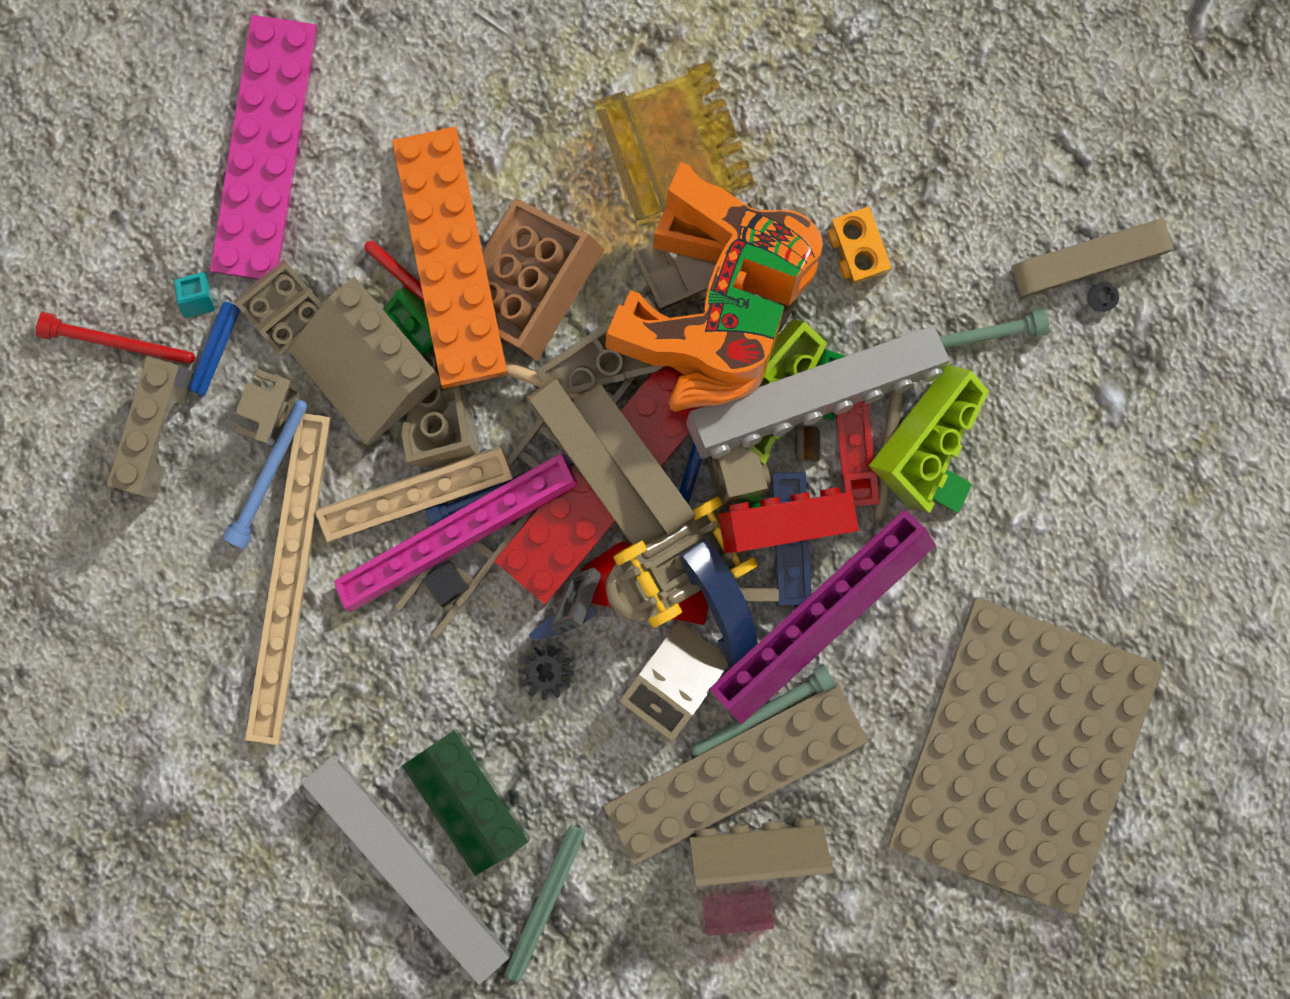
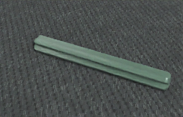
M575 825L569 826L504 973L512 981H521L585 836V831Z

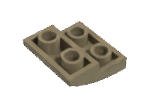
M285 259L234 300L237 307L279 355L288 349L323 305Z

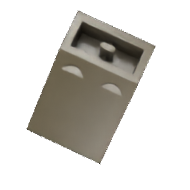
M678 621L622 695L619 702L673 742L710 691L709 688L724 672L728 662L723 653Z

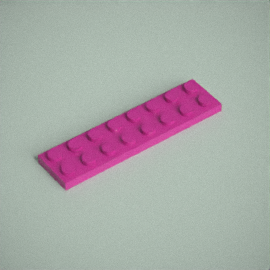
M251 15L210 268L212 273L259 280L281 261L318 28L316 24Z

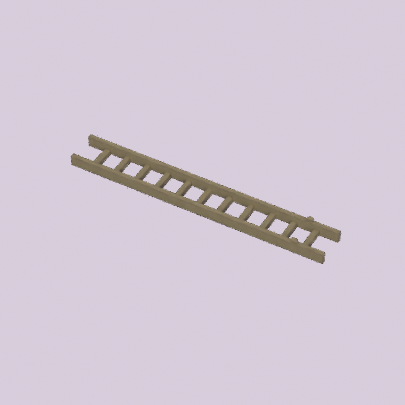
M637 376L626 379L614 395L605 389L615 404L619 402ZM540 417L508 457L510 467L518 458L532 468L541 465L524 452V449L537 432H540L563 450L550 430L543 425L544 422ZM536 509L523 515L515 526L509 523L502 527L509 534L495 552L480 541L471 544L472 547L489 559L475 578L453 563L462 578L469 585V589L462 594L455 605L450 602L444 607L449 613L431 636L435 639L441 636L495 565V559L527 523ZM446 558L445 560H443V561H441V562H439V563H440L441 565H443V564H444L445 562H447L449 559ZM436 565L419 574L395 606L398 611L404 609L418 589L437 602L422 580L432 572Z

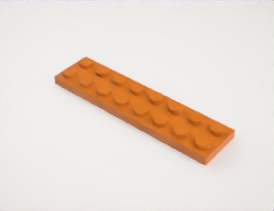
M455 126L394 139L392 143L441 386L445 389L506 376L508 372L457 128Z

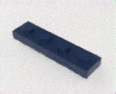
M806 472L772 474L773 498L779 497L780 503L790 502L789 495L807 492ZM809 540L775 546L777 590H779L778 606L800 605L812 594Z

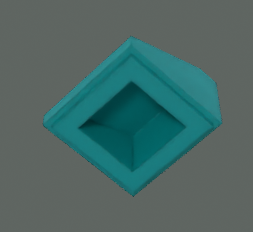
M206 272L174 279L177 305L184 318L215 310Z

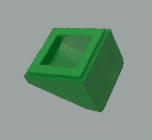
M946 470L947 480L943 488L938 487L932 501L953 512L959 513L972 487V483L952 471Z

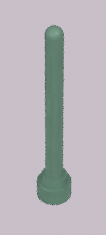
M1045 309L1031 311L1030 315H1026L1023 320L939 337L946 349L1025 332L1028 335L1034 334L1035 337L1048 335L1050 330Z
M822 664L812 670L813 674L808 676V681L760 707L742 725L735 721L695 744L691 752L697 757L747 731L813 692L820 693L824 691L827 693L837 686L825 665Z

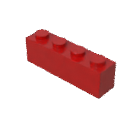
M839 487L819 490L820 497L810 498L809 492L789 495L790 502L780 503L779 497L759 500L760 507L749 508V502L729 505L730 512L718 514L724 553H735L859 531L853 493H840Z

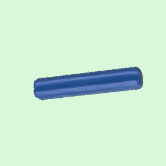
M226 301L222 303L188 385V389L191 392L203 396L206 394L239 315L240 309L237 305Z

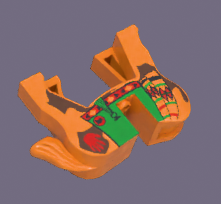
M680 162L668 189L666 208L654 233L653 249L716 263L708 286L704 313L669 318L651 307L640 293L630 290L624 306L618 305L606 333L605 348L653 366H671L684 374L678 378L668 401L672 411L720 405L752 394L758 389L764 379L778 335L784 306L744 292V290L790 306L812 282L816 274L818 259L823 247L820 232L807 217L791 210L753 209L723 188L707 183L693 171L690 165Z

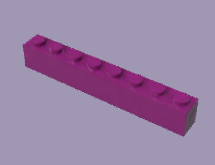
M904 509L715 682L709 690L742 725L936 546L927 529Z

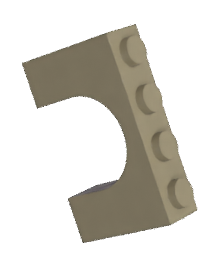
M146 356L107 486L152 499L157 498L166 469L157 464L160 436L167 416L174 404H186L190 391L188 385L193 375L192 372L179 365Z

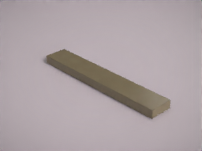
M553 377L529 395L527 400L630 544L633 545L643 540L646 545L665 533L557 379Z

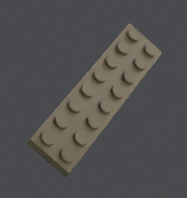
M835 683L837 687L825 693L822 691L717 747L604 804L603 807L633 865L695 834V829L706 828L868 743L869 741L839 684Z

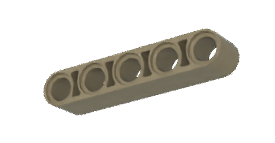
M1164 218L1027 259L1012 265L1011 268L1020 296L1023 298L1169 253L1174 248Z
M600 383L573 401L667 535H670L695 517L688 503Z

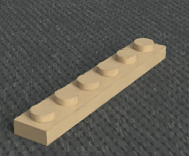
M499 446L316 509L315 513L325 539L328 542L511 480L514 475L503 446Z

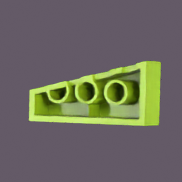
M791 320L776 338L764 379L759 387L815 368L827 342L805 321ZM772 433L761 437L762 440L759 443L746 449L758 455L761 464L765 465L775 440H778L780 436L775 437Z
M947 365L943 375L932 383L871 462L869 467L906 506L929 514L931 513L935 504L932 499L938 487L943 488L948 477L945 472L952 458L958 457L963 447L961 439L966 429L971 430L989 390L971 370Z

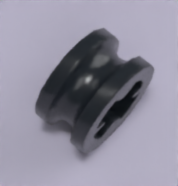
M1100 282L1092 286L1087 294L1089 306L1098 312H1106L1113 309L1119 301L1117 288L1109 282ZM1104 288L1108 290L1106 294H1111V301H1107L1104 303V306L1098 304L1100 300L1096 301L1095 294L1102 292Z

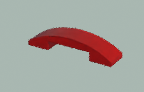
M864 401L853 404V408L849 411L836 415L844 493H853L855 506L880 504L877 474L869 467L874 460L869 411L870 403L865 404Z

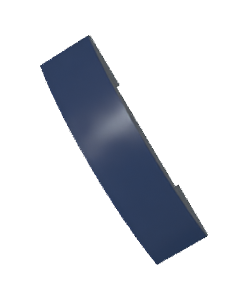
M703 538L680 554L679 558L691 584L700 586L723 636L718 640V643L729 667L732 668L758 644L756 630L748 605L735 578L715 548L707 539Z

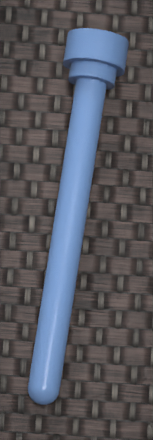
M298 400L294 403L238 521H233L231 526H227L222 536L225 541L243 549L247 548L252 538L250 535L252 530L250 524L307 409V404L303 400Z

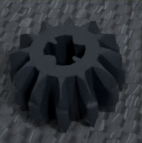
M545 644L544 655L541 656L539 649L534 646L531 648V651L536 658L535 660H532L527 655L521 657V660L529 664L530 667L518 668L517 672L519 674H529V678L522 680L520 685L524 687L531 682L534 684L529 691L531 697L537 693L538 688H541L542 700H547L548 689L551 688L553 695L558 698L561 694L556 686L557 684L566 689H569L571 686L569 682L561 679L562 675L574 676L573 670H563L562 666L572 662L571 658L567 657L561 662L558 660V657L563 652L562 648H557L554 655L550 656V644ZM547 662L553 666L551 672L555 676L552 680H549V677H547L546 681H543L539 678L541 672L537 668L541 663L543 666H546Z

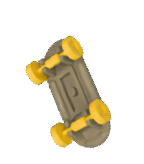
M719 495L692 509L695 517L670 535L664 533L646 545L641 540L613 556L616 564L609 572L607 578L606 595L616 613L632 621L649 620L653 628L682 613L679 603L700 591L701 588L698 585L691 584L679 555L703 538L707 539L715 548L735 579L758 566L753 556L741 561L744 551L724 553L718 514L724 512L715 510L723 505Z

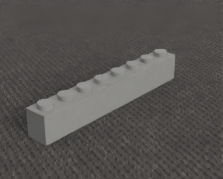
M933 325L758 387L756 391L744 398L735 399L720 405L704 406L690 411L686 425L700 458L703 459L711 456L713 459L725 456L731 451V448L743 445L744 448L753 446L762 440L761 437L772 433L777 437L792 430V426L804 423L805 426L820 421L825 414L834 412L835 415L845 413L853 408V404L862 401L865 404L873 403L884 396L883 394L894 390L895 393L906 391L914 385V382L923 379L925 382L934 381L943 375V371L950 362V359Z
M337 755L330 757L301 783L306 788L303 791L306 798L314 806L320 804L328 813L325 816L328 823L336 831L342 829L350 838L347 841L350 848L359 857L364 854L372 863L369 866L372 873L381 882L386 879L394 888L391 891L394 898L403 907L408 904L416 913L413 917L416 923L425 932L430 929L438 938L435 943L442 953L447 957L452 954L460 963L457 968L467 981L475 980L480 985L509 959L511 953Z

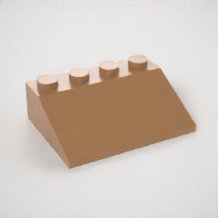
M517 198L512 202L484 248L483 257L501 342L538 361L605 249L588 233Z

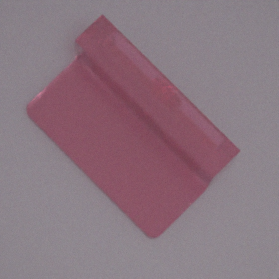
M769 890L703 897L707 936L774 929Z

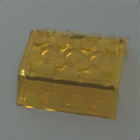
M710 61L687 68L686 75L634 94L626 96L625 91L593 102L638 227L660 222L667 205L668 189L680 162L690 165L693 171L707 183L723 188L734 197L756 186L752 172L740 174L750 168L747 160L737 161L729 167L726 166L724 159L739 152L742 149L740 141L728 144L738 138V134L729 110L721 111L727 106L725 99H716L707 105L703 103V97L720 87L717 79L709 81L716 76Z

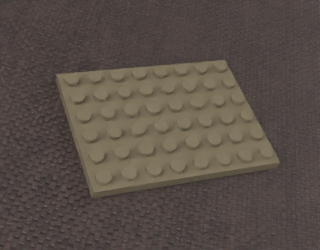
M975 597L887 846L1077 915L1163 664Z

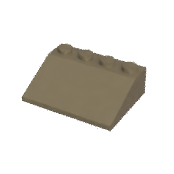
M355 276L325 301L287 349L367 446L441 385L439 375Z
M815 818L795 819V825L782 826V821L763 822L762 828L749 829L748 824L731 825L728 832L716 833L715 827L695 829L696 835L689 836L692 871L696 887L833 873L824 827L821 823H815Z

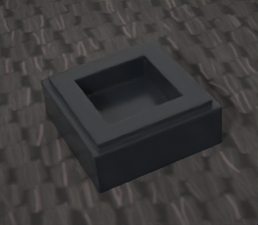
M449 560L422 579L438 604L443 608L469 589L465 580Z

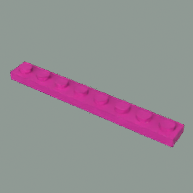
M562 453L556 455L336 579L334 584L344 609L349 612L354 611L577 486L578 483L566 457Z

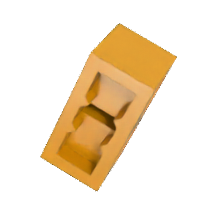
M870 206L832 219L829 225L831 229L827 230V236L833 249L838 248L842 260L838 261V266L844 280L849 278L850 284L853 286L889 273L892 267ZM855 225L860 231V237L854 240L848 239L843 233V227ZM859 255L867 256L871 261V268L869 270L858 269L854 263L855 257Z

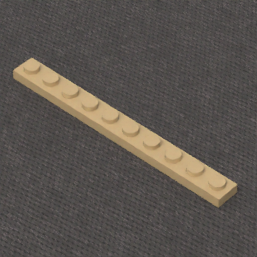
M304 413L293 437L245 737L247 741L280 745L316 521L315 511L318 508L332 418Z

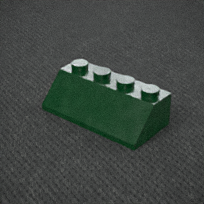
M458 729L453 730L402 765L475 876L502 861L529 842V835Z

